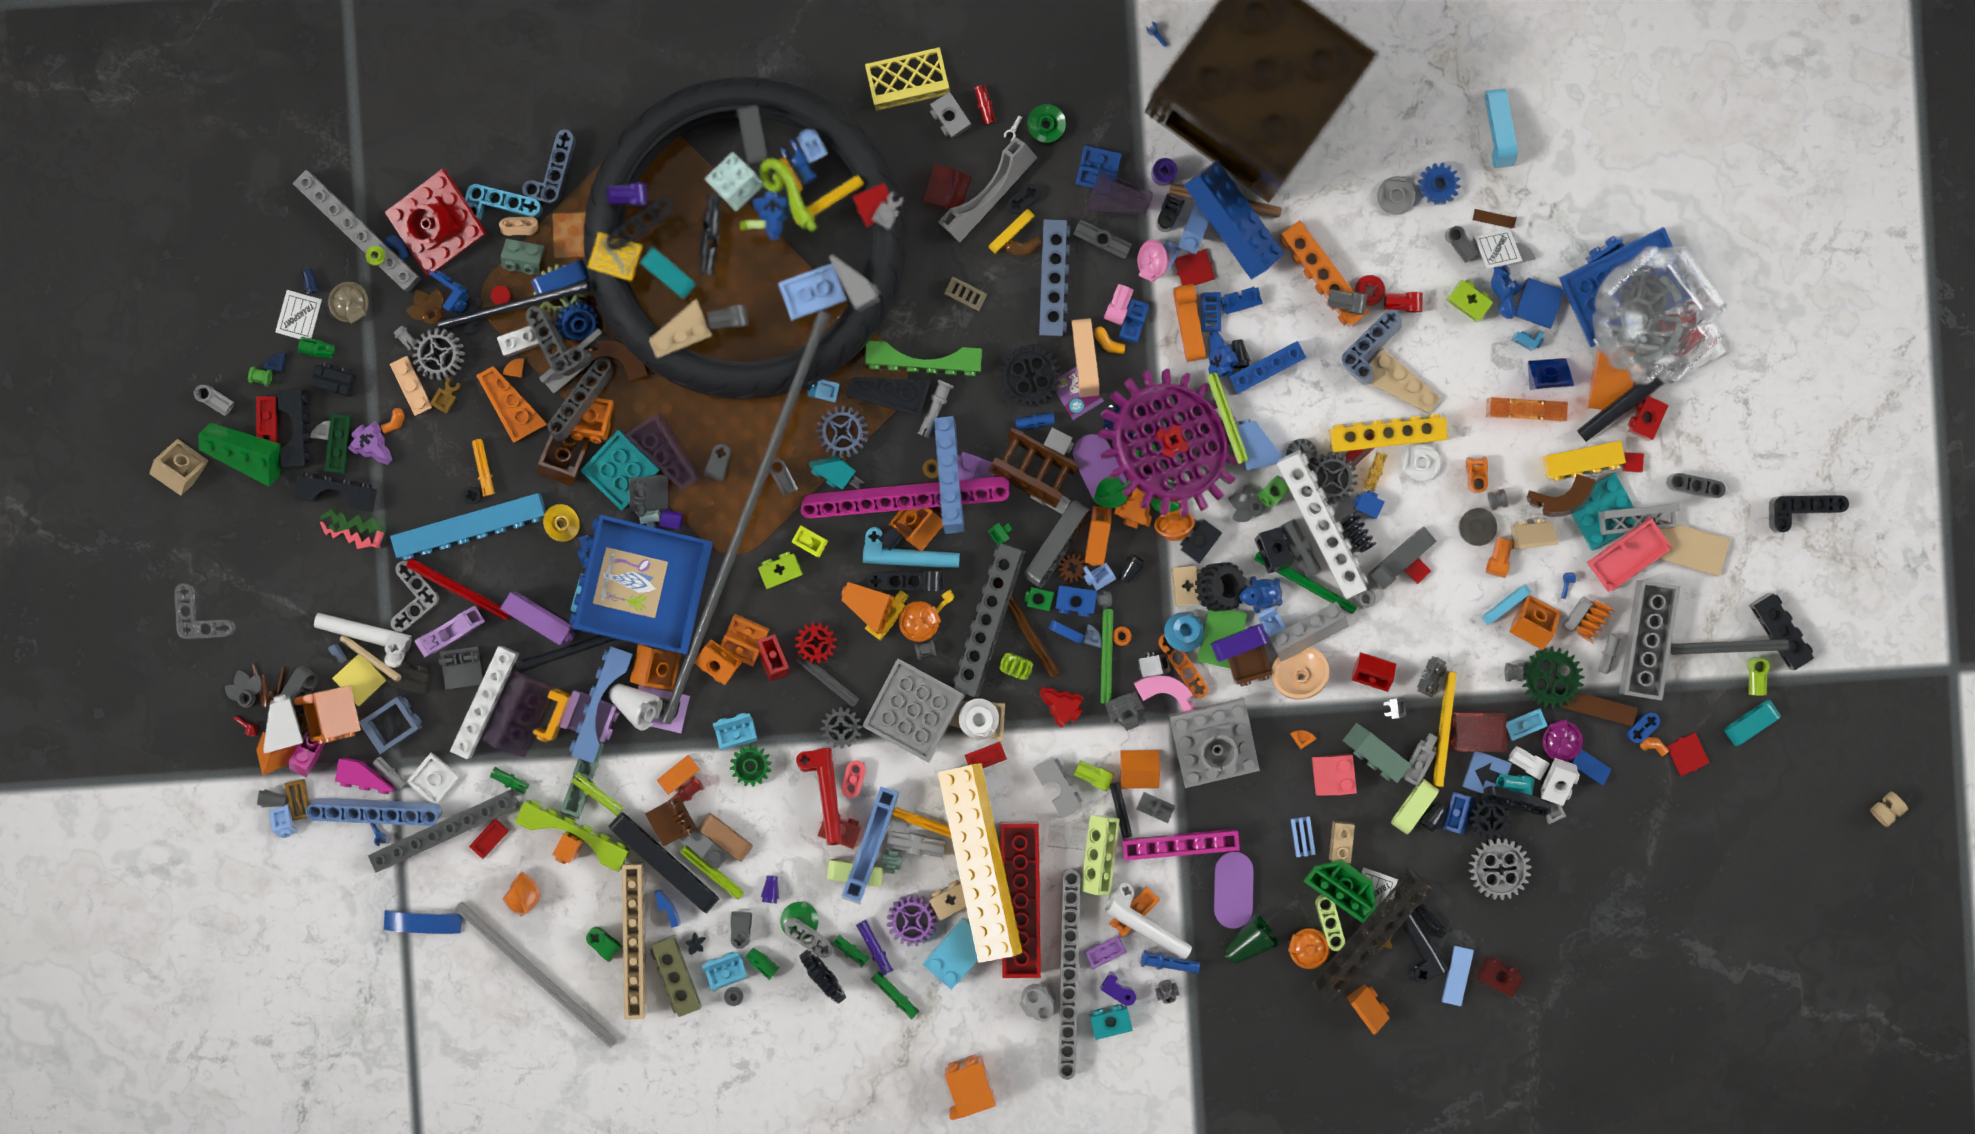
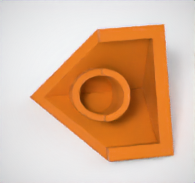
M263 732L256 749L262 776L289 765V760L299 744L264 754L263 748L266 732Z

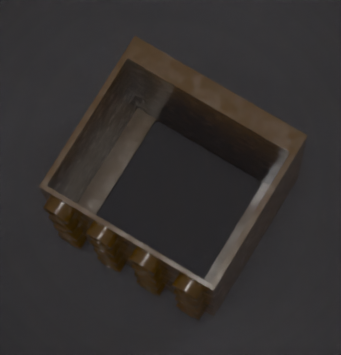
M1218 0L1153 88L1145 113L1211 162L1218 160L1229 175L1269 203L1285 184L1379 53L1306 0Z

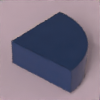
M277 353L271 356L264 363L263 368L284 372L287 354Z

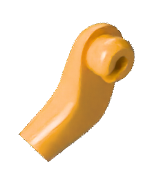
M1102 326L1096 327L1094 337L1106 352L1124 354L1125 344L1111 340L1107 331Z

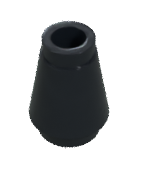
M1242 339L1232 341V352H1235L1239 361L1234 368H1247L1250 366L1249 362L1251 360Z
M1131 554L1130 557H1127L1119 578L1129 584L1143 568L1144 561L1138 556Z
M1437 803L1422 817L1421 824L1429 831L1434 832L1435 829H1438L1447 808L1441 803Z

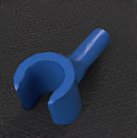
M1152 21L1155 29L1151 31L1146 26L1147 33L1151 36L1154 35L1165 47L1167 43L1158 32L1157 24Z
M1573 572L1563 575L1562 599H1566L1569 583L1576 582V574Z
M369 823L376 836L374 839L375 845L380 846L379 837L383 838L386 843L387 836L384 833H380L374 823Z

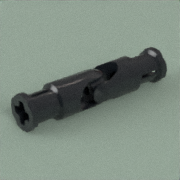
M706 194L707 206L703 216V231L699 254L701 264L698 273L715 275L714 262L718 253L719 228L722 214L720 212V205L723 197ZM713 239V243L711 246H709L707 240Z

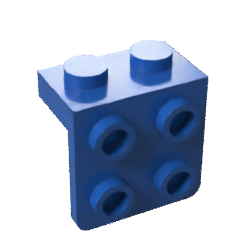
M431 270L429 272L430 275L453 290L442 307L456 315L458 312L461 313L467 306L465 302L470 297L465 293L467 289L454 281L451 283V278L443 272Z

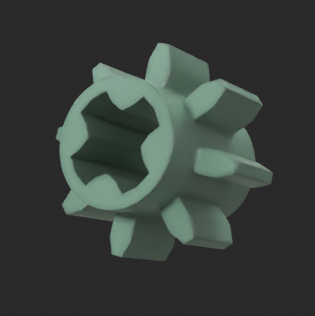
M889 850L888 854L883 853L881 867L886 868L885 873L894 874L895 870H900L902 856H898V851Z

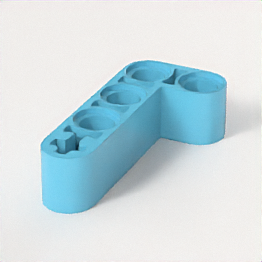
M1505 88L1485 91V103L1494 146L1492 151L1493 167L1514 166L1518 149L1507 91Z
M478 184L471 185L465 197L470 208H476V217L479 221L483 216L485 206L534 218L539 217L543 213V206L536 199ZM480 189L481 196L474 199V191ZM495 194L500 195L498 203H492V196ZM513 199H518L519 201L516 208H511L510 202ZM525 204L531 207L535 205L537 210L531 211L524 206Z

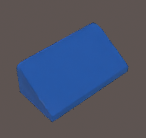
M1582 749L1569 762L1577 765V770L1602 786L1612 770Z
M1453 792L1443 829L1465 835L1469 816H1471L1470 810L1473 809L1475 798Z

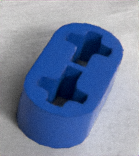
M1054 620L1051 621L1048 629L1079 644L1082 643L1085 636Z
M1652 712L1643 714L1628 729L1627 736L1629 740L1635 743L1643 742L1660 725L1659 716ZM1647 717H1654V724H1648L1645 727L1644 725L1648 722ZM1642 728L1643 730L1639 733L1641 737L1633 738V731H1639Z

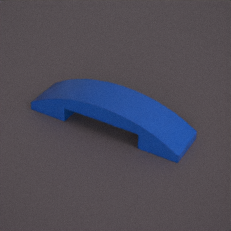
M385 910L384 930L425 934H460L462 916L453 913L431 914Z

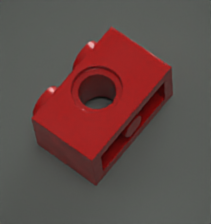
M1648 396L1636 405L1638 410L1635 416H1632L1628 422V432L1647 441L1654 440L1669 405ZM1645 412L1650 415V421L1648 423H1646L1643 420V414Z

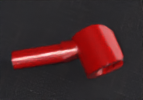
M237 715L234 717V720L246 727L244 734L256 736L258 726L245 722Z

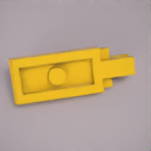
M900 590L896 597H894L895 599L883 634L874 631L868 625L865 629L881 641L899 618L900 613L906 606L904 603L909 595Z

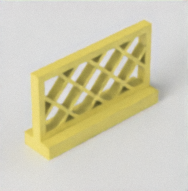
M940 47L865 64L875 111L941 97L950 92ZM937 54L938 61L935 65L926 61L929 55ZM912 59H917L921 62L916 70L907 65ZM894 63L902 66L897 74L889 70L890 66ZM923 64L932 68L927 77L919 73ZM878 67L883 72L879 78L871 75L870 69ZM905 68L913 72L909 81L900 77ZM937 71L942 74L943 80L935 82L930 78ZM886 72L895 77L890 85L881 81ZM916 75L925 80L920 86H915L911 83ZM897 79L906 84L903 90L893 88ZM878 84L887 88L884 94L876 95L875 89Z

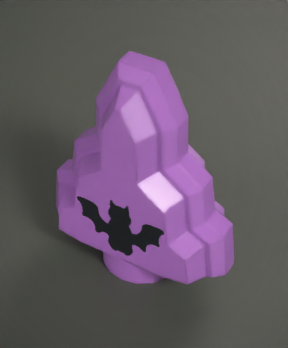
M376 421L367 427L362 424L352 433L354 440L348 449L353 453H360L364 457H373L377 462L386 465L393 460L390 450L384 445L385 438L381 434L382 428Z

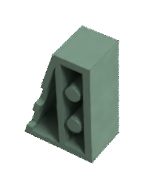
M1357 723L1342 740L1355 750L1353 752L1354 755L1361 760L1363 758L1368 760L1367 765L1373 770L1379 769L1382 771L1380 775L1387 781L1392 779L1398 783L1411 766L1409 762Z

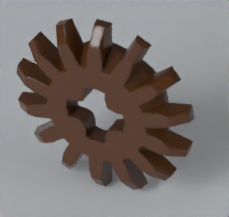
M1067 551V557L1062 558V562L1058 564L1060 568L1055 569V572H1061L1057 577L1063 576V583L1068 579L1070 580L1069 585H1072L1073 580L1078 585L1080 584L1079 578L1083 581L1085 580L1082 576L1086 574L1083 568L1086 566L1088 568L1090 565H1084L1085 558L1083 560L1080 559L1082 553L1077 557L1075 556V551H1073L1072 556H1069ZM1071 562L1073 565L1078 566L1074 574L1071 571H1067Z

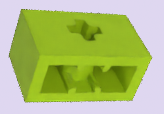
M1461 280L1447 297L1446 301L1477 323L1482 319L1493 302L1488 294L1483 291L1480 293L1474 289L1476 286L1472 282ZM1473 296V302L1469 304L1467 297Z
M783 553L779 555L780 559L774 562L772 559L761 562L762 566L758 569L766 589L803 575L795 553ZM778 564L785 567L782 575L775 572Z

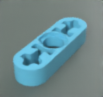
M1526 584L1522 585L1486 612L1481 618L1487 625L1491 624L1527 597L1532 591Z

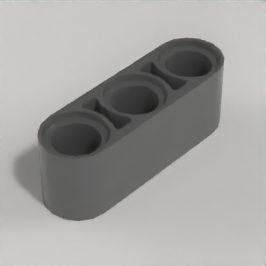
M753 105L738 108L748 165L762 163L767 159L758 107Z
M1675 473L1669 475L1666 480L1667 487L1677 492L1707 498H1720L1726 492V487L1722 482L1693 475ZM1675 477H1679L1681 480L1679 487H1676L1673 483ZM1694 481H1697L1700 485L1697 491L1692 487ZM1714 484L1718 487L1716 495L1711 492V487Z
M303 665L296 668L280 694H285V697L291 696L297 717L303 705H295L294 699L310 695L319 680L314 672Z

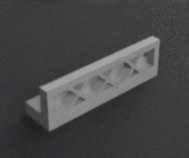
M597 329L577 347L583 349L594 347L596 350L598 349L597 341L609 339L602 330ZM581 352L577 355L578 361L581 359ZM596 359L591 360L587 366L572 375H560L550 368L539 379L548 386L553 394H556ZM563 362L562 365H561V370H562V371H563V370L565 369V367H566L565 362Z
M1678 503L1598 512L1600 533L1604 535L1629 532L1636 528L1637 524L1640 525L1642 523L1641 519L1645 515L1651 516L1655 523L1658 522L1660 524L1657 525L1659 529L1677 527L1676 511H1680V505ZM1670 512L1671 524H1664L1659 519L1663 513ZM1628 516L1636 521L1631 528H1627L1622 524ZM1611 518L1617 523L1612 530H1606L1605 519Z

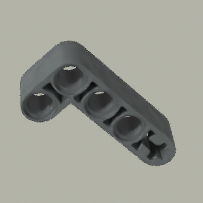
M532 306L527 310L526 319L555 373L569 376L590 363L591 354L588 350L580 347H573L567 350L547 310L537 306ZM548 328L549 333L544 337V331ZM556 345L557 351L553 354L552 349ZM581 352L582 358L578 361L577 355ZM563 362H565L566 367H565V369L562 371V370H561V365H562Z
M1424 526L1421 527L1371 570L1368 576L1380 590H1384L1395 581L1396 576L1428 550L1437 540Z

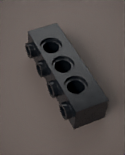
M1767 593L1751 603L1749 607L1770 640L1787 639L1789 641V650L1778 652L1789 670H1797L1814 659L1812 655L1813 649L1808 643L1803 641L1801 630L1791 622L1793 618L1787 610L1784 611L1781 606L1783 603L1777 594L1774 595V593ZM1772 609L1776 611V617L1773 620L1769 616ZM1784 625L1787 631L1786 634L1782 636L1780 634V628ZM1792 642H1795L1797 645V648L1794 652L1790 650V644Z

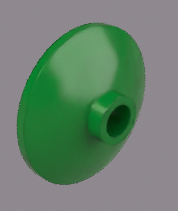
M1043 104L1032 110L1028 117L1027 126L1029 133L1034 139L1042 143H1051L1058 140L1064 133L1066 120L1059 108L1054 105ZM1046 121L1049 122L1050 127L1044 128L1043 123Z
M806 902L789 904L783 910L780 918L781 928L784 933L785 922L790 918L802 919L803 923L815 931L819 923L816 910ZM795 925L794 927H791V926H790V930H791V931H792L793 929L797 930V926H796V925ZM807 934L803 937V939H807L812 935Z

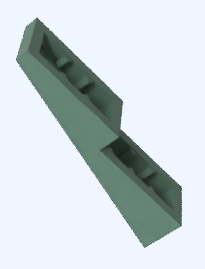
M600 743L594 763L578 758L572 778L580 782L574 776L579 772L588 781L592 782L604 747L603 743ZM570 783L560 812L580 819L587 798L583 793L584 791L575 784Z

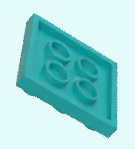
M618 429L581 469V472L622 511L630 504L629 478L655 476L661 468L624 432Z
M1612 473L1596 482L1589 501L1571 515L1590 550L1593 551L1626 533L1601 535L1598 512L1635 507L1616 473ZM1628 516L1622 524L1627 528H1631L1636 521ZM1611 518L1605 519L1606 530H1612L1617 523Z

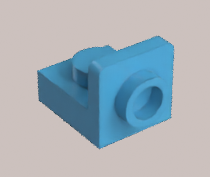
M1518 331L1514 333L1511 340L1532 351L1539 348L1543 343L1544 338L1542 336L1544 332H1537L1534 339H1532V335L1529 333Z
M823 379L807 387L808 396L836 402L840 384Z

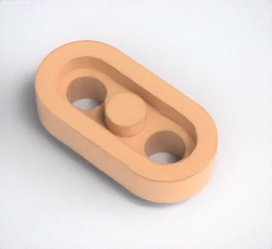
M507 217L499 222L500 232L507 236L533 235L539 229L538 221L534 217Z

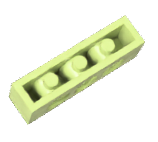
M1090 815L1081 884L1082 892L1095 895L1111 894L1120 819L1104 815Z

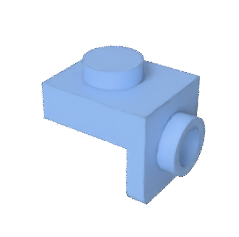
M1107 563L1091 572L1087 566L1083 568L1086 573L1083 577L1089 586L1093 584L1096 591L1116 580Z
M1275 607L1266 608L1258 615L1268 638L1286 629Z

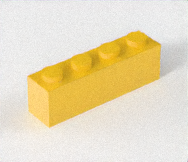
M1621 440L1542 456L1546 479L1552 478L1553 482L1564 480L1565 475L1571 474L1572 478L1576 477V474L1583 476L1584 471L1590 470V474L1602 472L1601 468L1609 467V470L1621 468L1620 464L1626 463Z

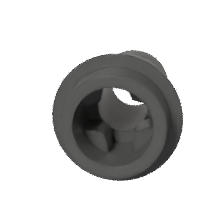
M264 789V791L259 790L257 805L262 806V808L284 807L287 795H281Z

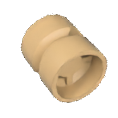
M1892 791L1882 798V803L1877 802L1870 808L1875 818L1885 827L1893 824L1896 821V816L1901 817L1908 811L1907 805Z

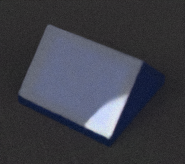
M1566 358L1528 361L1530 391L1574 386Z

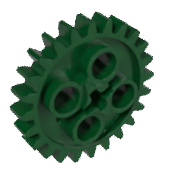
M1553 646L1550 647L1549 652L1544 648L1542 654L1535 651L1536 658L1531 655L1529 656L1531 663H1524L1528 668L1523 669V673L1526 674V676H1523V680H1526V683L1522 687H1528L1525 695L1531 693V701L1535 698L1538 699L1536 705L1544 702V708L1548 704H1551L1552 709H1555L1556 704L1562 708L1563 702L1567 705L1570 704L1569 698L1576 700L1574 693H1581L1577 687L1584 686V684L1579 682V680L1585 678V676L1579 675L1583 668H1577L1580 661L1573 662L1575 655L1568 657V650L1562 654L1560 647L1557 652H1554ZM1542 661H1547L1550 664L1549 671H1543L1540 668ZM1557 661L1558 665L1554 675L1557 680L1553 681L1551 693L1547 694L1550 684L1548 676L1552 674L1554 662ZM1561 666L1568 667L1569 674L1567 676L1560 674L1559 668ZM1537 680L1545 682L1546 687L1544 690H1539L1536 687ZM1557 684L1563 685L1565 688L1564 694L1559 695L1555 692Z

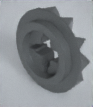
M1296 439L1290 443L1286 455L1300 450L1301 445L1303 451H1310L1306 455L1309 464H1314V459L1317 458V449L1314 443L1308 439Z

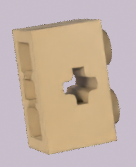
M1196 566L1171 568L1175 606L1199 604L1197 599L1198 593H1195V589H1197L1195 581L1198 580L1196 576L1200 573V570L1196 569ZM1186 580H1188V583H1192L1189 591L1182 587Z
M1332 822L1329 859L1331 861L1342 859L1347 863H1351L1355 827L1353 823Z
M955 880L948 884L949 888L946 890L938 889L931 893L932 897L929 898V901L940 921L966 907L961 881ZM950 894L951 897L955 896L954 903H951V901H946L948 898L947 895Z

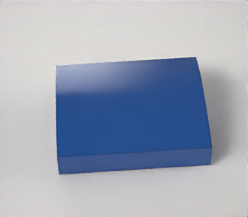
M1084 144L1076 184L1113 192L1122 153Z
M1528 277L1522 296L1518 301L1515 317L1551 329L1564 290Z

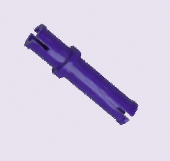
M865 919L861 923L856 924L855 926L862 935L873 956L872 960L876 961L882 976L892 972L893 968L885 956L886 952L882 951L867 920Z

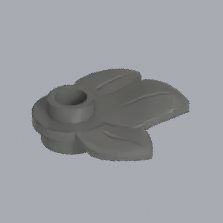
M1244 485L1243 493H1236L1228 498L1231 505L1237 509L1232 517L1234 521L1248 522L1253 516H1260L1264 513L1266 506L1261 503L1260 498L1257 496L1258 492L1253 486ZM1254 503L1259 504L1260 507L1258 510L1253 509Z
M238 670L234 678V685L225 686V691L230 699L236 700L240 706L248 708L255 704L256 695L262 687V681L259 675H254L250 678L247 673ZM246 695H249V701L245 700Z

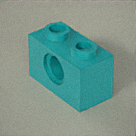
M1117 1004L1111 1006L1112 1009L1104 1011L1101 1008L1094 1010L1093 1014H1089L1095 1040L1133 1031L1127 1006ZM1110 1016L1116 1019L1113 1025L1105 1023V1020Z

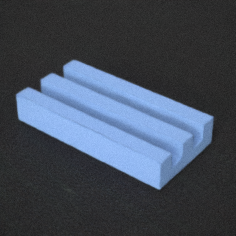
M1310 816L1290 819L1296 857L1316 855ZM1303 821H1306L1310 851H1307ZM1295 822H1299L1303 852L1299 850Z

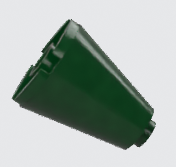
M1255 914L1227 945L1224 955L1230 963L1234 962L1237 964L1279 946V941L1276 936L1272 937L1271 932L1273 930L1260 915L1257 916Z

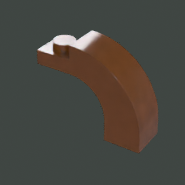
M600 340L596 342L598 349L595 350L594 347L586 349L591 354V360L603 356L618 359L624 365L629 381L648 375L645 364L637 359L620 341Z
M1576 474L1571 489L1564 495L1550 497L1529 490L1527 502L1535 508L1543 507L1542 511L1545 516H1567L1581 509L1589 501L1596 481L1595 479Z

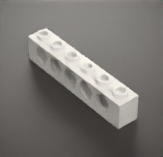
M498 646L450 752L465 759L472 758L519 653L504 646Z

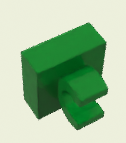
M997 523L988 532L999 546L1000 543H1004L1009 539L1007 533L1012 530V527L1009 523L1003 527Z

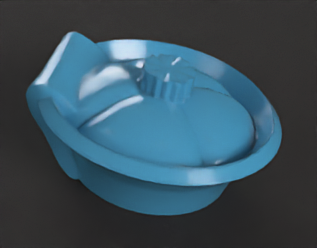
M1191 611L1189 613L1181 612L1174 614L1166 622L1164 629L1165 638L1169 645L1178 651H1192L1200 646L1203 641V622Z

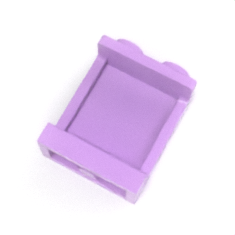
M574 690L559 727L576 731L579 721L584 722L586 715L582 713L586 703L590 704L592 697L589 694ZM602 699L598 703L595 727L599 742L604 743L606 739H610L613 729H610L611 725L617 721L620 712L617 711L618 708L614 704Z

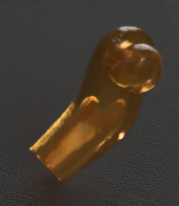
M1037 236L1026 243L1009 241L1005 244V249L1009 254L1026 256L1032 254L1042 244V241Z

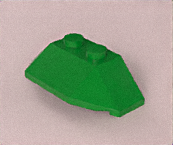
M1342 859L1316 865L1303 880L1363 924L1376 911L1372 880Z

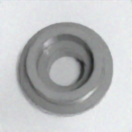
M1370 589L1356 595L1358 605L1363 608L1371 607L1375 603V594ZM1365 594L1369 596V600L1367 602H1364L1362 600V597Z

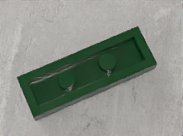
M331 414L325 471L346 474L352 416Z

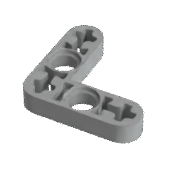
M408 561L399 562L395 570L416 598L392 618L391 627L397 632L407 630L439 602L438 593L422 575L416 573L415 576L407 580L406 578L410 576L407 573H401V566H406ZM407 569L410 574L414 573L411 569ZM416 578L422 581V587L418 590L412 586V582ZM426 587L428 588V590H426L425 592L428 595L433 594L434 596L432 598V600L434 601L433 603L425 601L427 597L424 593L421 594V596L419 595V593L424 591ZM414 605L420 609V614L416 617L410 613V608ZM403 613H406L407 617L412 619L411 622L409 619L404 621V627L396 626L398 624L397 619L402 620L406 617Z

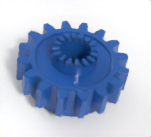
M1434 163L1432 164V169L1429 166L1425 168L1427 173L1422 172L1420 174L1423 179H1419L1417 182L1421 184L1418 191L1423 192L1422 198H1428L1427 203L1434 201L1435 206L1439 202L1445 205L1446 199L1449 202L1453 200L1451 195H1458L1455 189L1461 188V185L1456 184L1460 177L1455 178L1454 175L1457 171L1451 172V165L1444 168V163H1441L1439 167ZM1435 180L1442 181L1443 188H1437Z
M576 300L574 305L569 301L567 308L561 306L563 312H557L559 317L555 319L558 325L556 326L557 330L563 338L567 336L568 341L575 340L578 343L579 340H585L593 331L597 330L595 324H599L596 318L598 315L592 305L588 306L586 301L580 304Z

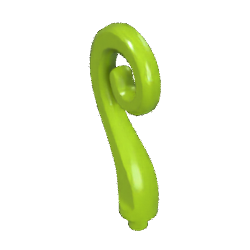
M775 158L766 159L762 162L760 178L765 188L770 192H780L785 182L791 212L795 220L803 229L809 228L810 231H814L817 228V225L814 223L815 217L803 204L796 181L788 167ZM771 169L777 171V173L773 174L775 184L770 179L769 173Z

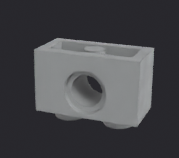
M950 92L930 104L932 109L930 113L935 121L939 119L943 125L940 128L946 137L950 136L953 139L971 127V123ZM947 112L955 115L952 121L944 119V115Z

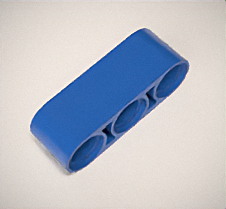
M579 260L531 280L536 294L589 280L584 261Z

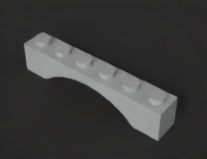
M1015 137L1003 150L998 169L985 189L970 201L950 208L938 223L950 236L961 242L1038 157L1024 142Z

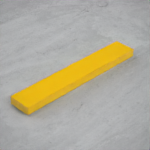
M1453 671L1446 672L1433 777V785L1439 787L1444 785L1457 672Z

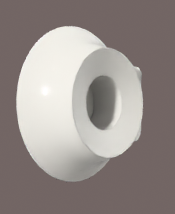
M985 699L970 700L962 707L959 713V725L962 731L967 736L978 741L993 736L999 724V713L996 707Z

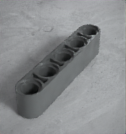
M600 357L595 360L549 421L548 430L555 440L562 441L568 437L613 377L614 369L607 358ZM602 367H608L605 371H600ZM591 382H596L594 386H589ZM585 397L583 401H577L578 398ZM568 412H574L573 415L566 417ZM562 427L559 432H554L556 428Z
M1077 500L1071 502L1024 573L1026 580L1038 588H1042L1089 520L1092 514L1091 509Z

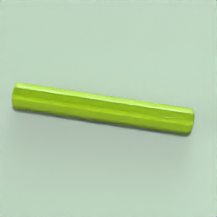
M686 845L680 853L735 899L739 900L742 897L744 891L703 860L690 847Z

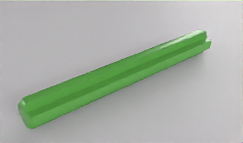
M1103 609L1101 703L1103 704L1111 700L1112 609Z

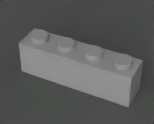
M1335 602L1269 637L1272 648L1282 662L1349 625L1338 602Z

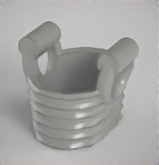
M1031 984L1023 990L1022 1001L1019 1005L1027 1016L1043 1022L1048 1020L1053 1014L1056 995L1049 985Z

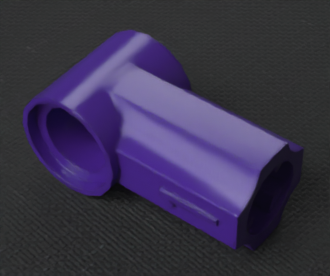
M646 184L608 186V204L646 205Z
M663 509L660 526L680 530L683 522V513Z

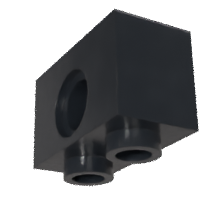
M1202 519L1201 522L1197 520L1192 528L1194 532L1180 543L1182 546L1180 551L1198 564L1201 563L1222 534L1221 531L1205 519ZM1197 535H1202L1205 539L1204 544L1201 546L1195 544L1194 539Z
M1280 527L1261 532L1256 536L1254 540L1268 574L1289 568L1293 564V552L1289 550L1286 535L1281 531ZM1272 547H1276L1279 553L1274 552Z

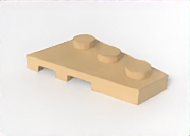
M697 300L693 301L649 340L656 358L712 336Z

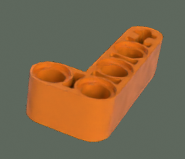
M1194 284L1174 287L1173 296L1186 362L1206 359L1196 306L1197 297Z

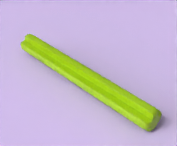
M1217 372L1211 373L1207 376L1235 457L1239 464L1248 461V456Z

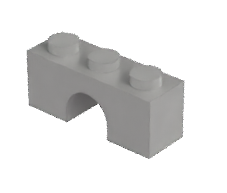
M1051 756L1034 766L1033 770L1042 786L1048 782H1056L1061 786L1060 795L1052 800V803L1063 819L1081 808L1080 803L1082 799L1078 792L1073 793L1070 787L1073 783L1068 775L1064 776L1061 769H1063V766L1059 759L1054 760Z

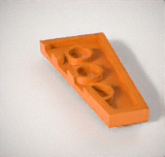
M494 366L476 375L513 443L548 425Z

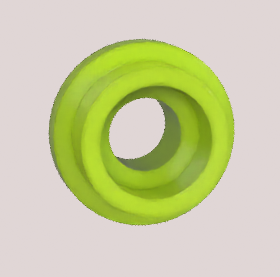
M371 246L368 248L366 259L370 264L380 265L384 262L386 254L381 247ZM374 252L378 253V257L376 259H373L372 254Z

